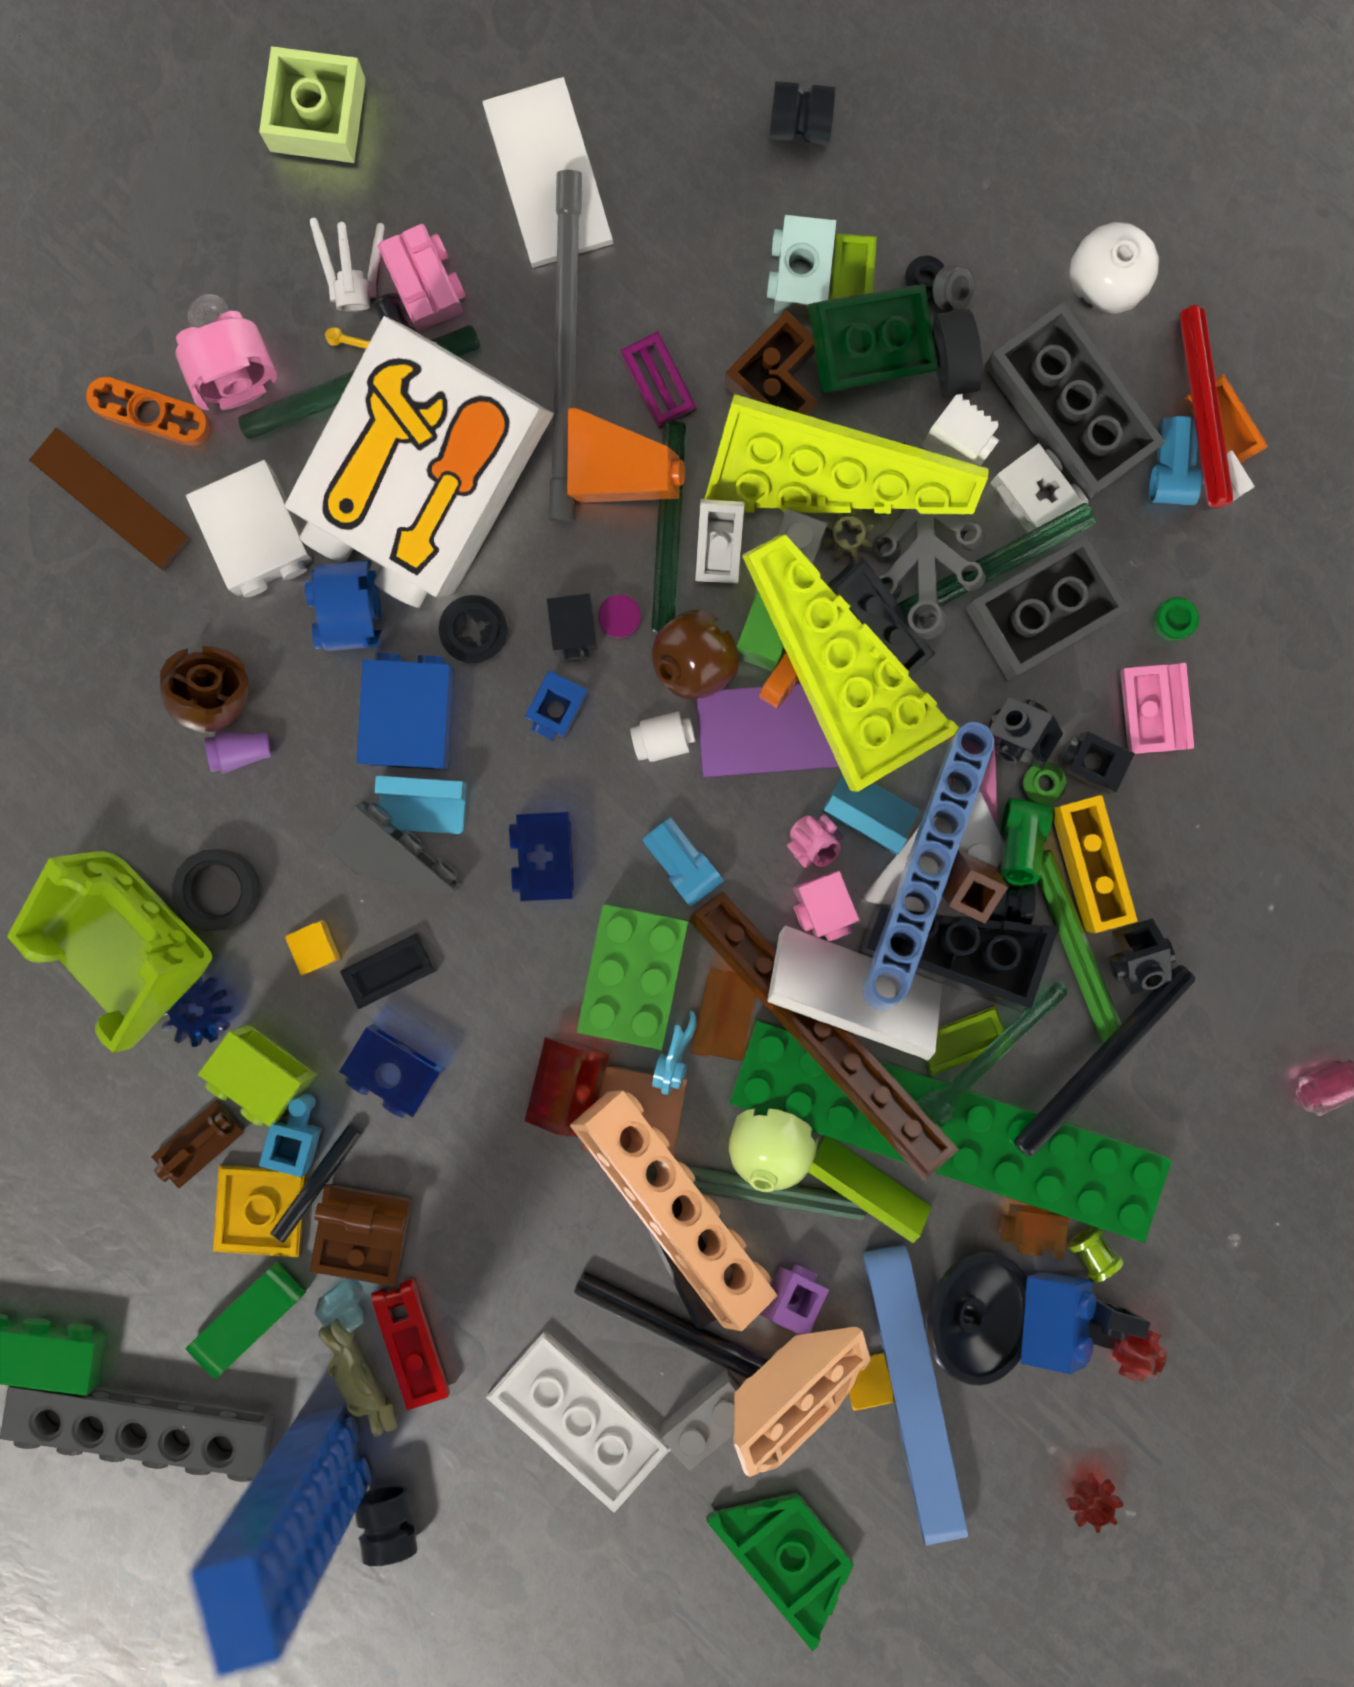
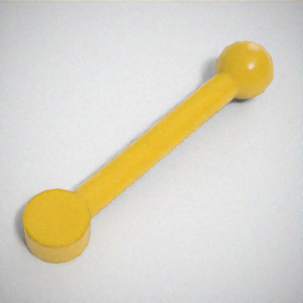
M332 327L325 332L326 340L331 346L344 343L367 349L370 343L368 340L344 335L338 327Z

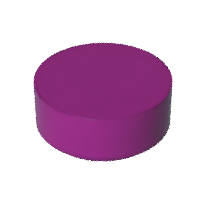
M613 595L601 604L598 620L602 630L608 636L615 639H625L632 636L638 630L641 623V612L638 604L632 598L626 595Z

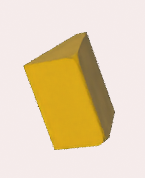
M320 920L285 936L301 976L341 960L326 920Z
M884 1352L870 1354L871 1360L866 1368L862 1371L859 1370L855 1384L848 1393L854 1411L895 1402Z

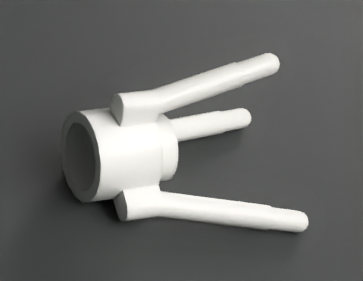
M311 218L310 225L329 285L330 301L336 303V309L339 311L353 312L369 309L370 299L377 298L376 282L381 257L377 245L383 241L384 224L378 223L376 226L366 280L363 277L362 271L352 270L346 224L344 222L338 223L342 271L337 273V280L318 220Z

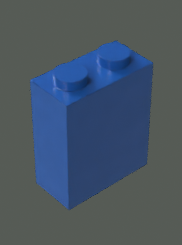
M375 653V660H362L357 764L378 767L448 770L454 668L450 664H443L444 657L418 655V662H402L401 655Z

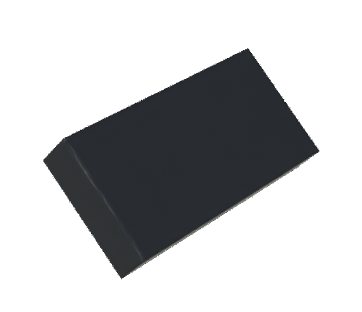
M418 932L341 970L340 973L359 1010L437 971Z

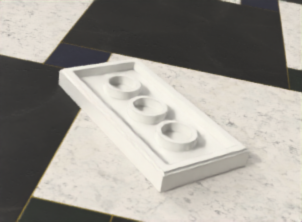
M564 77L482 101L532 268L557 261L558 216L556 213V173L561 170H575L582 173V209L579 217L578 254L612 245L613 238Z
M784 926L779 933L767 1002L929 1060L934 1055L942 991L941 983L914 974L909 992L901 1002L889 1010H876L868 1005L862 992L863 984L872 961L871 957ZM884 977L876 979L875 986L878 993L885 998H893L896 994L894 983Z
M545 1330L486 1396L493 1405L614 1513L671 1450L661 1439V1434Z

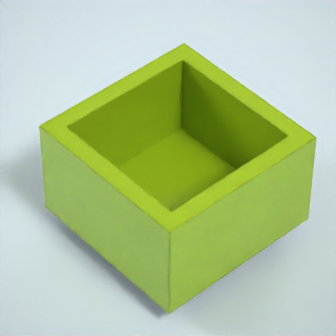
M249 1024L229 1031L197 1074L207 1081L204 1086L214 1096L222 1100H227L229 1097L242 1107L240 1113L248 1121L257 1126L265 1124L268 1127L282 1120L290 1113V1102L303 1095L317 1076L316 1073Z

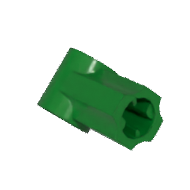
M1012 797L1008 798L1001 823V834L1005 835L1000 874V876L1008 880V883L1024 886L1038 882L1041 876L1044 843L1048 838L1052 825L1053 806Z

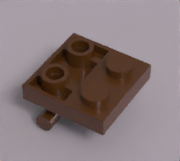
M332 1184L325 1185L322 1203L317 1204L314 1220L318 1221L309 1272L395 1287L399 1275L412 1198Z

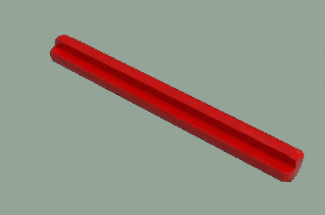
M1192 305L1181 310L1179 318L1206 501L1208 506L1218 509L1232 504L1233 492L1206 313L1204 308Z

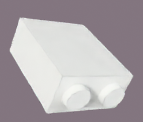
M262 460L186 495L226 587L235 595L243 594L245 598L257 595L268 588L266 583L281 576L283 580L295 578L307 571L305 565L315 561L309 546L299 539L302 533L294 513L284 508L287 497L274 469L266 460Z

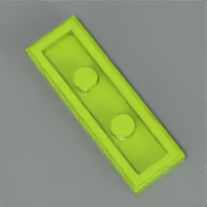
M824 1136L818 1142L815 1158L808 1171L810 1174L910 1242L914 1243L921 1236L932 1208L930 1204L834 1139Z

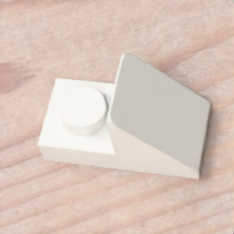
M701 499L695 581L738 584L744 502Z

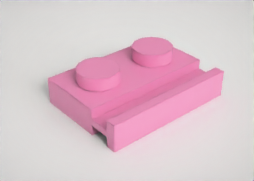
M1186 663L1133 667L1120 670L1128 750L1135 754L1194 749Z

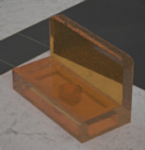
M709 966L697 1019V1027L691 1045V1054L704 1057L713 1055L735 1061L741 1060L756 995L735 972Z

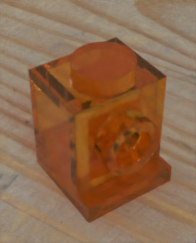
M1009 1204L1008 1215H1002L1000 1240L1017 1246V1252L1022 1254L1042 1256L1043 1250H1047L1055 1260L1064 1261L1069 1218L1038 1207Z

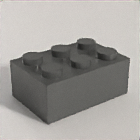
M1087 535L1082 536L988 591L965 607L1008 681L1130 610Z

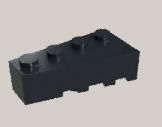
M879 908L872 913L859 953L873 958L890 910L889 908ZM909 911L914 915L924 914V912ZM935 914L915 974L1019 1012L1032 1009L1059 927L992 920L982 923L972 917ZM892 937L890 945L893 952L899 956H909V943L902 937Z

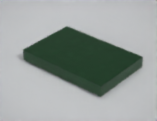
M925 284L807 304L822 393L938 371Z

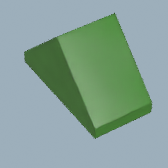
M757 591L736 647L738 659L773 672L784 646L759 591Z

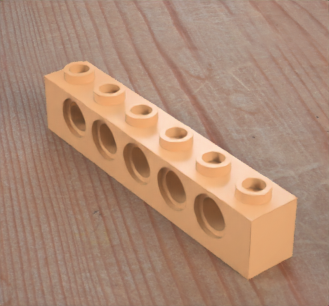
M624 1090L607 1092L572 1122L570 1127L722 1327L743 1331L778 1296L769 1284L771 1282L770 1275L760 1264L752 1262L744 1251L746 1244L739 1234L730 1228L727 1229L718 1217L721 1214L719 1207L710 1197L702 1195L694 1185L695 1176L683 1162L676 1161L667 1149L670 1146L667 1138L660 1130L651 1127L642 1116L644 1109L640 1102L632 1094L625 1093ZM625 1128L631 1135V1144L626 1151L620 1144V1135ZM650 1163H653L657 1170V1177L652 1185L646 1178V1170ZM678 1197L682 1202V1212L676 1219L672 1212V1204ZM704 1231L707 1235L708 1243L706 1249L701 1252L698 1247V1238ZM730 1265L733 1271V1278L730 1284L726 1285L724 1282V1272Z

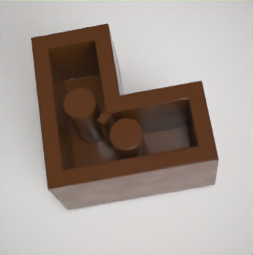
M786 310L725 372L724 386L733 394L812 417L816 412L819 401L793 375L814 355L813 335Z

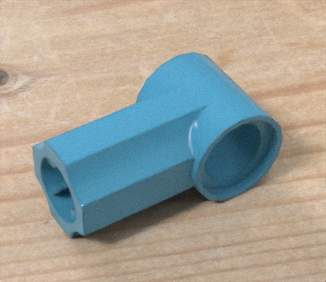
M1184 416L1162 418L1159 421L1158 432L1166 443L1157 450V463L1151 472L1149 483L1150 502L1196 505L1201 492L1202 473L1200 467H1196L1198 440L1195 420Z
M671 817L642 839L657 862H660L669 874L667 878L690 908L725 882L701 851L697 852Z

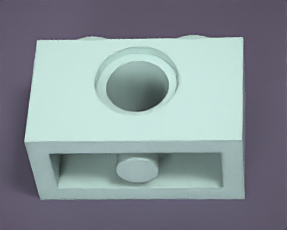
M785 215L783 229H774L771 256H779L778 272L770 271L767 298L775 299L773 313L783 314L787 310L791 315L809 317L807 304L828 300L837 220ZM801 259L808 262L812 269L806 274H797L792 271L789 264L794 260Z

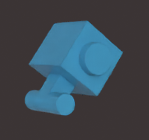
M305 1093L291 1101L289 1104V1118H283L269 1127L259 1163L260 1167L298 1177L304 1176L311 1170L322 1131L321 1127L308 1124L311 1109L316 1104V1099L312 1094Z

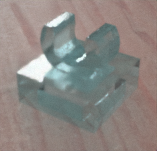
M346 1278L318 1299L314 1314L325 1327L338 1318L343 1327L350 1333L364 1322L362 1317L365 1315V1311L358 1303L361 1299L362 1284L358 1280Z

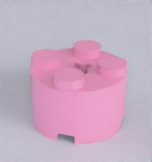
M239 311L225 312L217 318L216 322L200 328L191 327L184 329L176 336L178 343L175 352L176 359L193 400L201 409L210 410L207 403H219L221 410L245 405L266 392L264 384L269 379H271L273 384L277 379V372L257 325L250 320L243 319Z

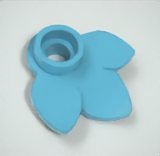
M689 1011L690 1021L684 1033L680 1026L675 1025L669 1053H661L658 1059L652 1086L662 1089L661 1092L664 1095L669 1096L673 1088L680 1089L683 1083L686 1064L681 1062L686 1047L693 1038L697 1027V1017L693 1011Z

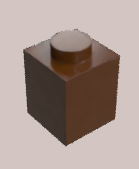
M958 849L942 897L948 907L982 923H986L1008 886L993 865Z

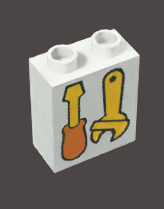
M384 316L291 491L284 508L308 521L299 537L304 544L337 562H347L353 549L359 551L382 565L374 580L376 586L394 598L408 605L420 608L427 593L434 597L454 595L554 413L406 325Z

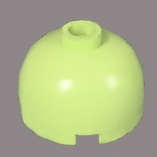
M755 1109L746 1110L737 1115L729 1138L728 1150L733 1168L754 1189L762 1192L786 1189L798 1184L807 1175L818 1146L817 1138L813 1140L811 1137L812 1128L808 1123L795 1115L776 1109H768L766 1116H753Z

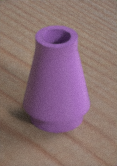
M215 732L214 737L205 738L206 753L211 772L221 770L222 774H225L260 759L271 757L266 732Z

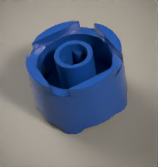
M371 560L317 564L315 569L311 570V580L305 581V596L308 607H315L317 623H312V638L316 649L324 648L326 651H338L381 646L382 630H374V621H377L378 617H382L379 587L374 584L376 578L375 570L369 571L372 565Z

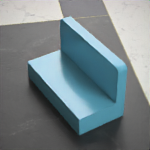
M843 774L821 810L824 814L894 855L899 854L908 840L905 837L919 815V809L875 783L858 792L850 791Z
M389 776L375 777L374 793L380 794L379 806L391 815L392 820L390 823L398 830L448 834L463 833L467 783Z

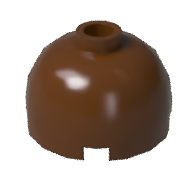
M695 609L679 614L658 631L651 648L652 663L656 675L669 691L682 698L701 699L712 696L726 688L730 679L734 678L738 672V652L734 639L728 630L722 633L719 627L713 623L718 619L711 613Z
M202 646V652L188 654V648L169 657L160 670V692L163 705L168 714L184 728L197 732H213L226 728L241 715L247 703L249 682L248 676L245 673V665L241 659L227 650L214 646Z

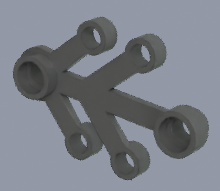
M906 509L886 533L880 534L874 539L872 550L880 561L885 563L893 562L899 557L901 552L899 542L917 524L918 537L892 567L878 577L884 585L886 583H893V588L889 592L897 600L902 591V581L918 565L919 602L911 608L908 614V623L919 637L933 639L944 631L947 623L946 615L938 605L937 560L957 575L959 583L967 591L979 590L986 581V574L978 563L974 561L968 562L936 536V520L956 533L957 541L962 548L968 551L980 548L984 543L985 534L977 522L967 521L959 514H920L917 509ZM977 531L974 539L970 541L964 540L967 532ZM893 543L890 551L880 553L884 544ZM978 571V576L975 580L971 582L965 581V577L969 572ZM935 617L936 623L932 627L925 629L923 627L924 622L928 618Z

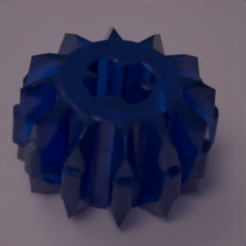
M201 976L165 1014H169L170 1020L162 1025V1029L168 1031L176 1027L175 1042L181 1043L189 1037L191 1046L198 1047L201 1045L203 1037L209 1043L218 1040L216 1029L223 1031L229 1029L230 1023L221 1017V1014L233 1013L234 1006L222 1005L221 1000L228 997L230 991L226 988L215 993L214 990L218 983L216 977H209L203 984ZM195 1003L196 1006L203 1007V1015L197 1016L195 1013H189V1005Z

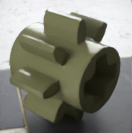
M860 510L855 513L854 517H845V513H837L836 524L824 522L827 523L825 531L831 533L830 538L822 542L821 546L822 548L832 547L836 552L834 556L835 562L840 560L842 555H849L851 561L859 556L857 551L859 548L870 551L873 546L870 541L864 538L866 534L873 530L874 525L867 524L864 526L859 520L861 517ZM844 527H846L848 533L856 532L857 534L852 545H849L846 539H838Z

